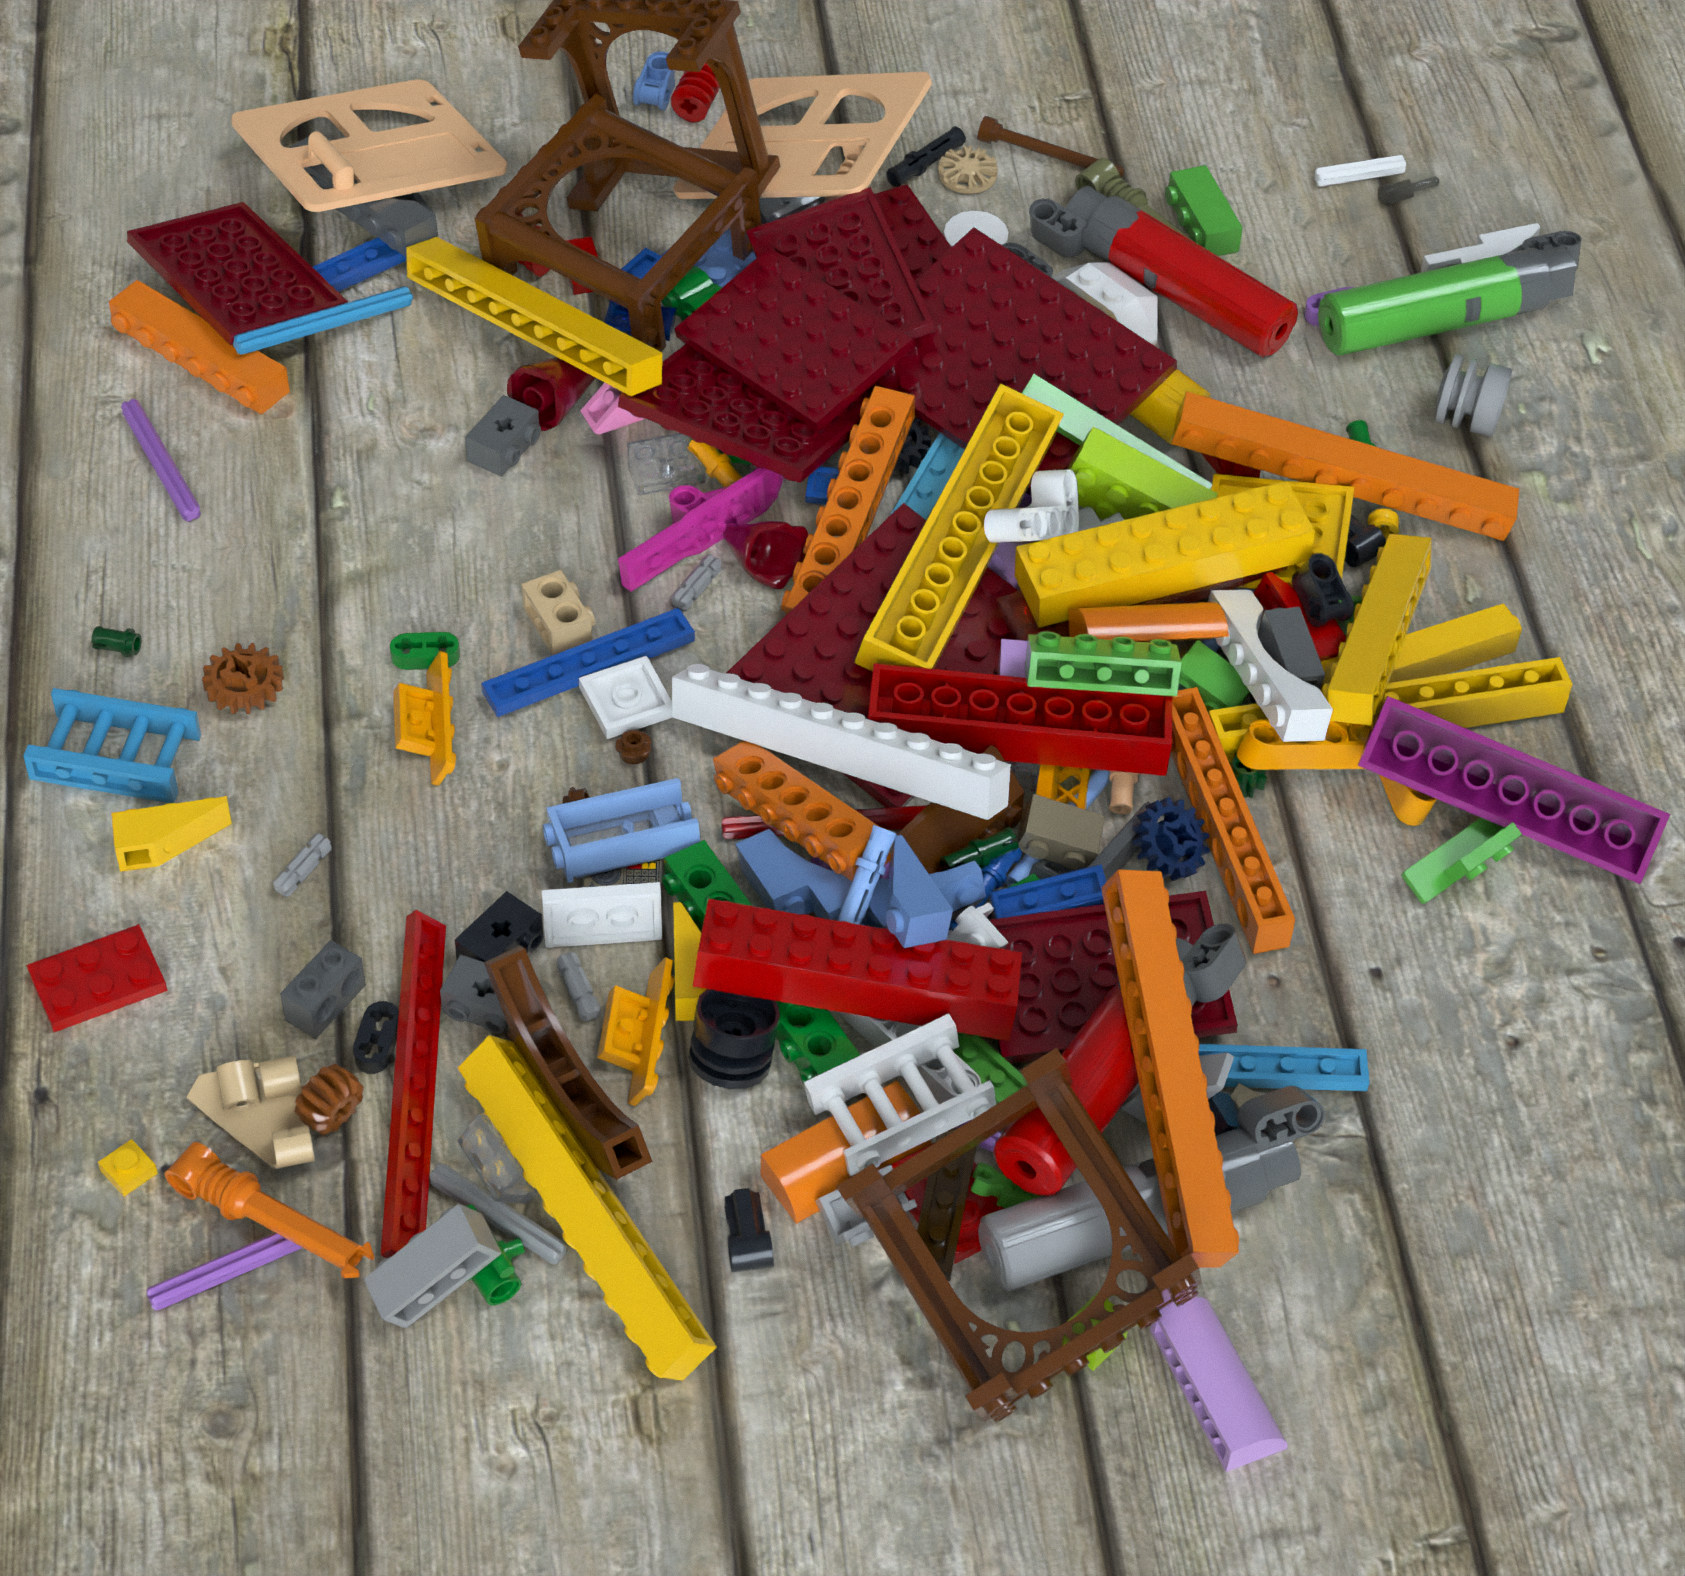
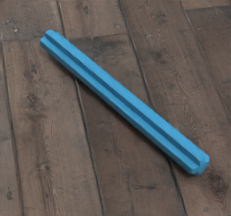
M405 286L235 335L233 347L238 354L243 355L410 306L413 295L410 293L409 288Z

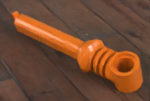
M192 1142L164 1173L167 1182L183 1197L190 1200H195L197 1197L202 1198L211 1205L218 1207L221 1215L227 1220L243 1219L245 1217L254 1220L342 1269L341 1276L343 1278H356L360 1276L359 1270L355 1267L362 1260L363 1256L372 1261L375 1258L369 1242L361 1246L261 1191V1185L254 1173L248 1171L237 1172L235 1169L222 1163L212 1150L199 1142Z

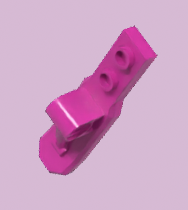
M756 467L752 472L730 486L706 493L689 485L674 488L669 493L672 525L618 558L622 586L632 592L683 558L700 554L724 539L723 532L728 525L747 524L766 512L778 498L784 479L783 476L768 469Z

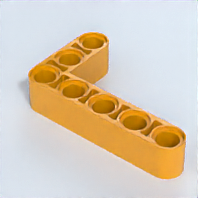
M1255 720L1250 724L1237 750V757L1245 766L1257 770L1364 769L1357 765L1372 726L1330 721L1324 741L1283 742L1274 727L1270 725L1269 720ZM1379 775L1397 818L1407 825H1421L1437 799Z

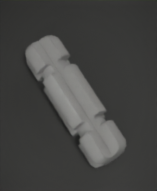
M708 554L701 560L700 565L696 566L682 582V587H678L671 595V604L674 608L679 607L681 611H686L692 605L693 600L697 599L710 584L711 578H715L721 571V560Z
M320 833L313 835L306 843L308 848L304 846L285 866L286 872L281 871L273 880V889L284 897L290 896L298 887L296 883L301 884L320 863L318 858L323 859L330 852L331 841Z
M573 952L560 955L557 958V967L561 976L565 978L564 983L574 1005L578 1007L577 1012L581 1020L588 1022L592 1019H597L601 1015V1007L597 998L593 996L594 991L583 968L580 967L581 963L577 955Z

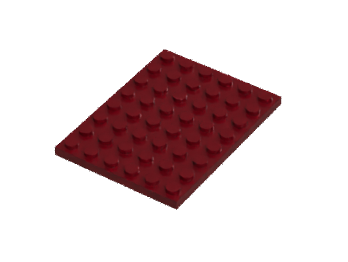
M973 227L915 281L934 322L935 332L913 339L915 347L872 385L914 395L915 415L965 450L1000 384L1022 393L1033 374L1111 422L1119 425L1177 369V360ZM1056 432L1037 471L1067 469L1080 446ZM1030 484L1028 490L1026 491V493H1028L1030 496H1031V484Z
M905 503L899 506L733 665L726 674L738 675L740 679L754 684H767L771 689L783 693L799 694L802 699L811 702L827 703L832 705L834 709L846 713H859L864 715L865 719H868L873 672L854 662L865 634L927 520ZM987 567L935 669L998 675L1001 639L1027 641L1028 634L1038 635V633L1045 631L1054 632L1063 637L1065 626L1061 623H1056L1038 628L1024 595ZM842 773L886 808L904 807L915 797Z

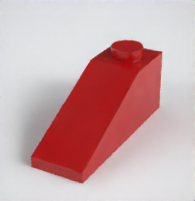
M1273 572L1265 573L1253 593L1264 608L1263 613L1265 610L1275 608L1300 607L1320 662L1338 657L1341 642L1346 643V635L1336 620H1330L1321 627H1314L1308 621L1305 609L1294 588Z

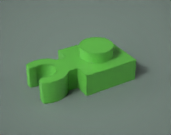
M978 1163L972 1174V1178L975 1181L971 1186V1191L980 1196L992 1195L998 1197V1206L1008 1208L1040 1197V1195L1024 1191L1003 1173H998L995 1168L988 1164Z

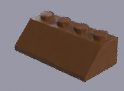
M990 745L982 753L992 755L996 760L1005 762L998 749L993 745ZM1010 769L1008 806L989 820L931 802L897 836L902 835L928 874L942 872V869L948 866L947 864L944 866L940 865V857L967 847L969 841L975 838L982 840L1002 831L1006 827L1014 828L1021 821L1024 810L1025 791Z

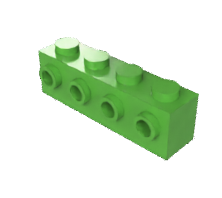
M1045 631L1038 633V635L1028 634L1024 670L1027 686L1177 696L1182 661L1177 644H1172L1163 639H1153L1148 643L1135 642L1128 637H1115L1112 640L1097 639L1089 634H1079L1075 637H1060L1057 633Z

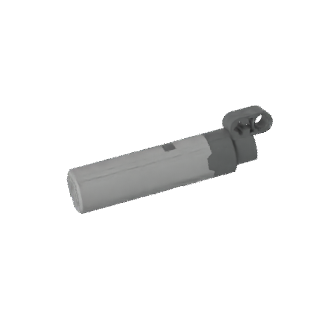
M1287 1086L1244 1102L1237 1113V1123L1240 1128L1216 1136L1218 1149L1223 1156L1222 1171L1225 1185L1231 1195V1213L1262 1203L1266 1200L1269 1190L1300 1179V1160L1293 1140L1314 1133L1322 1126L1325 1119L1323 1106L1300 1087ZM1154 1157L1124 1167L1127 1175L1168 1236ZM1086 1181L1063 1188L1053 1195L1040 1196L985 1215L981 1218L978 1228L982 1254L987 1261L990 1273L997 1285L1007 1292L1112 1256V1236L1109 1221L1099 1200ZM1120 1227V1236H1126L1123 1228ZM1127 1245L1122 1252L1132 1249V1247Z

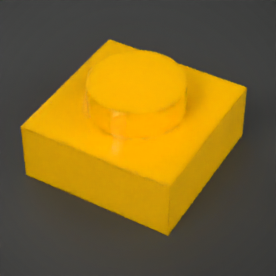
M132 1139L98 1161L100 1171L124 1197L158 1174L156 1164Z

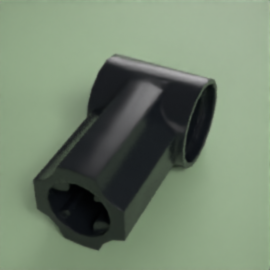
M1351 514L1345 562L1349 566L1356 568L1377 557L1379 547H1384L1386 540L1378 527L1375 525L1365 527Z
M749 1188L734 1190L733 1193L724 1197L725 1215L729 1230L727 1243L731 1272L774 1267L770 1231L765 1230L759 1192H753Z

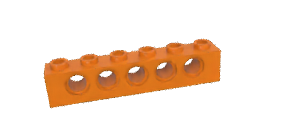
M743 740L713 758L716 771L714 781L723 794H729L739 801L744 809H750L760 816L767 825L776 827L784 833L788 840L795 841L804 847L812 857L820 858L835 873L842 874L853 881L858 868L855 865L857 857H862L872 832L873 825H878L762 746ZM890 852L888 853L885 864L890 862Z

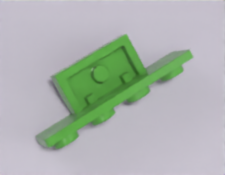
M1479 818L1409 867L1401 876L1418 900L1425 904L1463 876H1466L1471 881L1488 869L1484 862L1490 857L1495 862H1498L1512 852L1514 848L1510 843L1520 837L1522 833L1513 822L1507 827H1502L1486 819Z

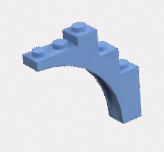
M770 829L735 844L741 871L766 908L801 915L814 911L819 918L837 921L852 884L851 880L842 874H837L834 871L803 859L786 847ZM975 861L947 871L929 874L953 911L986 897L982 870ZM879 878L861 925L888 929L886 924L888 879Z

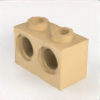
M562 570L521 584L523 608L552 656L592 641V626H595L593 612L588 605L583 606L576 584L573 581L568 582Z

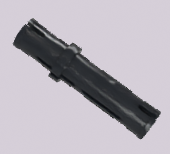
M953 126L949 131L931 141L917 152H909L905 155L903 161L886 171L887 180L892 186L899 187L913 176L919 177L926 172L928 166L941 159L942 156L944 157L945 152L962 146L966 142L964 132L959 127Z

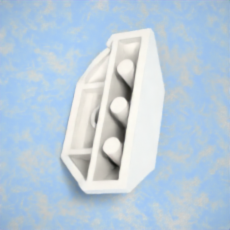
M1110 262L1082 264L1062 270L1052 277L1061 285L1151 344H1157L1158 296Z

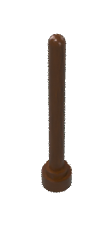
M984 116L978 130L977 140L991 144L992 141L997 143L1000 140L1083 168L1089 167L1098 160L1097 158L1005 129L1003 124L998 123V119ZM1114 164L1121 178L1124 175V169Z

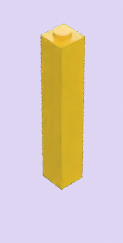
M1502 603L1406 634L1388 683L1449 674L1516 651L1522 632L1521 623L1515 615H1512L1506 605ZM1338 657L1321 662L1325 672V678L1320 689L1321 692H1323L1324 684L1330 683L1331 667L1333 662L1338 663Z

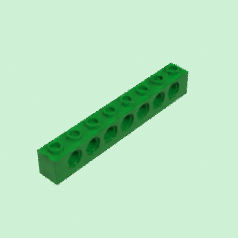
M705 840L664 858L665 874L662 875L664 888L670 896L675 895L679 902L683 904L701 933L708 899L752 906ZM776 1001L780 1011L776 1039L779 1041V1047L785 1060L788 1063L793 1062L798 1068L803 1085L805 1081L860 1056L857 1049L828 1010Z

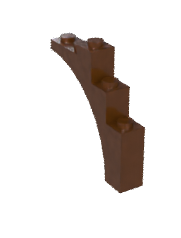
M518 946L484 962L510 1029L506 1031L509 1040L515 1044L535 1076H537V1079L596 1167L617 1180L653 1162L639 1125L627 1117L610 1100L588 1071L566 1036L539 983L526 949Z

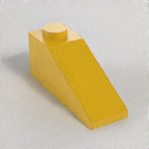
M673 902L676 1021H694L699 996L706 990L704 988L692 987L701 932L681 902Z

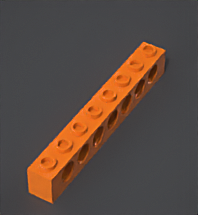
M875 386L871 397L863 400L860 410V418L862 419L859 425L854 424L849 437V444L851 446L848 452L843 451L838 464V471L840 473L837 479L832 478L827 491V499L829 500L826 507L820 506L816 517L817 529L815 534H809L804 548V554H806L804 561L797 562L793 573V588L791 591L786 590L784 593L781 611H785V616L867 538L915 417L914 395Z
M1197 687L1178 690L1177 696H1173L1172 747L1170 754L1191 805L1196 809L1195 815L1197 819L1205 821L1201 826L1202 832L1208 833L1210 838L1206 839L1250 949L1253 954L1290 947L1296 919Z

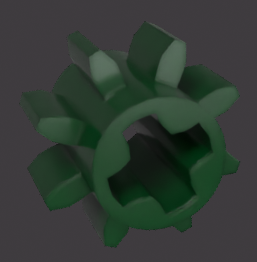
M1236 752L1232 762L1229 761V764L1243 797L1253 798L1255 788L1258 790L1265 789L1266 770L1251 769L1245 766L1238 759Z

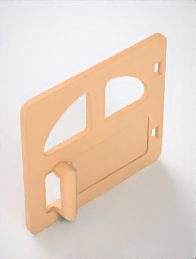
M927 72L770 77L749 80L758 116L780 105L817 96L798 124L761 126L768 155H777L781 167L760 198L825 197L826 201L829 202L868 188L931 87L932 80L930 74ZM848 95L871 99L885 109L884 118L875 123L825 124L838 102ZM727 110L724 111L701 145V149L738 152ZM842 146L845 160L835 175H815L829 151L833 147ZM681 178L678 179L673 187L675 195L679 199H716L718 197Z
M421 79L244 110L234 113L231 117L232 127L306 210L312 212H322L497 177L507 172L506 160L430 82ZM436 102L438 105L432 106L430 103ZM353 111H397L420 116L431 122L374 132ZM316 117L330 119L346 137L328 141L322 133L315 131L310 134L308 145L287 148L281 145L283 137L291 129ZM481 148L482 152H476L474 149ZM324 164L333 174V188L322 189L304 168Z

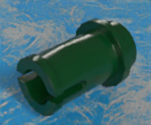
M97 626L92 633L91 643H94L92 645L94 649L120 652L124 657H130L139 653L142 638L139 633H136L131 628L121 631Z

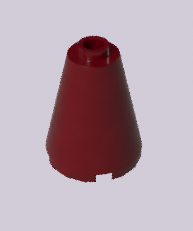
M554 357L519 367L508 378L507 394L508 397L537 409L541 431H547L562 422L596 378L560 358Z

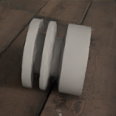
M1455 354L1452 363L1444 372L1436 399L1437 414L1435 422L1445 424L1449 411H1455L1452 427L1458 428L1466 414L1471 416L1470 432L1493 437L1513 369L1490 363L1484 376H1478L1477 359L1472 358L1467 372H1463L1462 367L1465 356Z

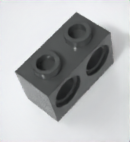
M330 940L280 993L285 1021L317 1039L366 986L362 958Z

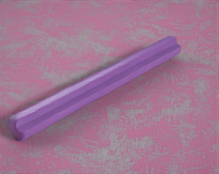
M131 399L129 402L124 401L121 405L122 414L182 518L188 522L192 519H198L201 515L200 506L141 404L136 399Z

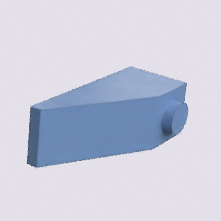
M902 835L896 836L889 863L887 927L892 934H895L903 948L947 940L953 909Z

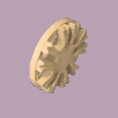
M963 146V150L958 151L950 149L949 152H945V157L942 156L939 161L938 176L947 188L955 192L964 194L980 193L988 190L995 184L998 176L997 161H995V157L991 158L986 155V150H981L979 147L977 151L972 150V146L968 148ZM983 175L991 176V178L988 179L987 177H985V176H983ZM959 181L968 183V186L958 185Z

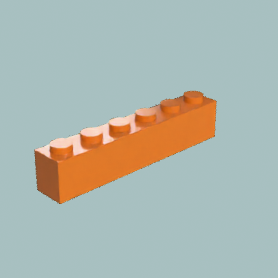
M139 280L134 281L108 301L111 322L119 332L128 334L138 340L144 347L153 349L163 355L169 362H174L188 370L194 377H200L213 385L219 392H225L238 400L244 407H250L256 412L263 414L290 392L287 368L258 350L243 355L238 354L233 345H229L202 317Z

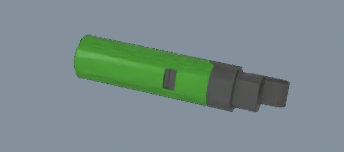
M1558 231L1526 239L1523 242L1521 251L1324 294L1318 309V322L1323 335V341L1336 356H1341L1543 309L1548 306L1551 300L1573 296L1582 238L1579 234L1572 231Z

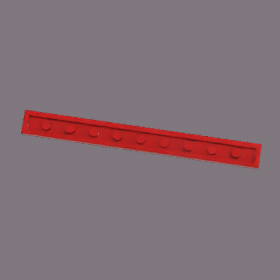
M418 910L406 916L380 1254L384 1258L392 1257L406 1246L414 1235L425 1231L427 1223L441 1012L440 990L443 982L446 925Z

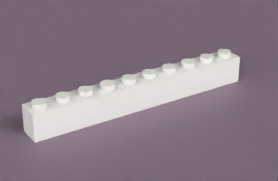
M703 664L690 665L687 669L672 677L673 718L989 820L1008 806L1011 764L996 760L992 755L976 754L964 750L958 744L938 742L930 739L926 734L897 729V726L894 724L878 723L865 719V716L862 714L846 713L834 709L832 705L827 703L811 702L802 699L799 694L773 690L767 684H754L740 679L735 674H723L710 670L708 666Z

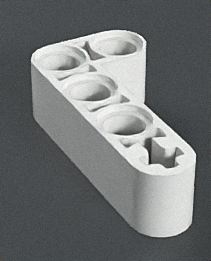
M1070 469L1036 471L1031 481L1032 507L996 509L987 512L984 520V530L988 541L991 543L1036 541L1077 532L1079 528V512L1075 473Z

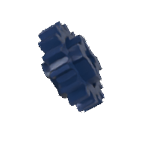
M1167 797L1146 805V809L1136 815L1140 823L1132 826V830L1139 834V838L1133 840L1132 843L1135 846H1141L1142 849L1137 857L1139 860L1146 858L1149 861L1146 870L1158 869V871L1162 872L1163 879L1170 877L1171 881L1186 878L1197 873L1196 869L1204 866L1206 863L1201 856L1210 852V849L1203 845V840L1210 838L1208 833L1201 832L1200 829L1205 821L1203 819L1195 820L1193 816L1196 809L1191 807L1185 810L1184 800L1182 799L1173 802L1171 797ZM1163 816L1164 820L1157 823L1158 819ZM1184 857L1182 862H1178L1179 858Z

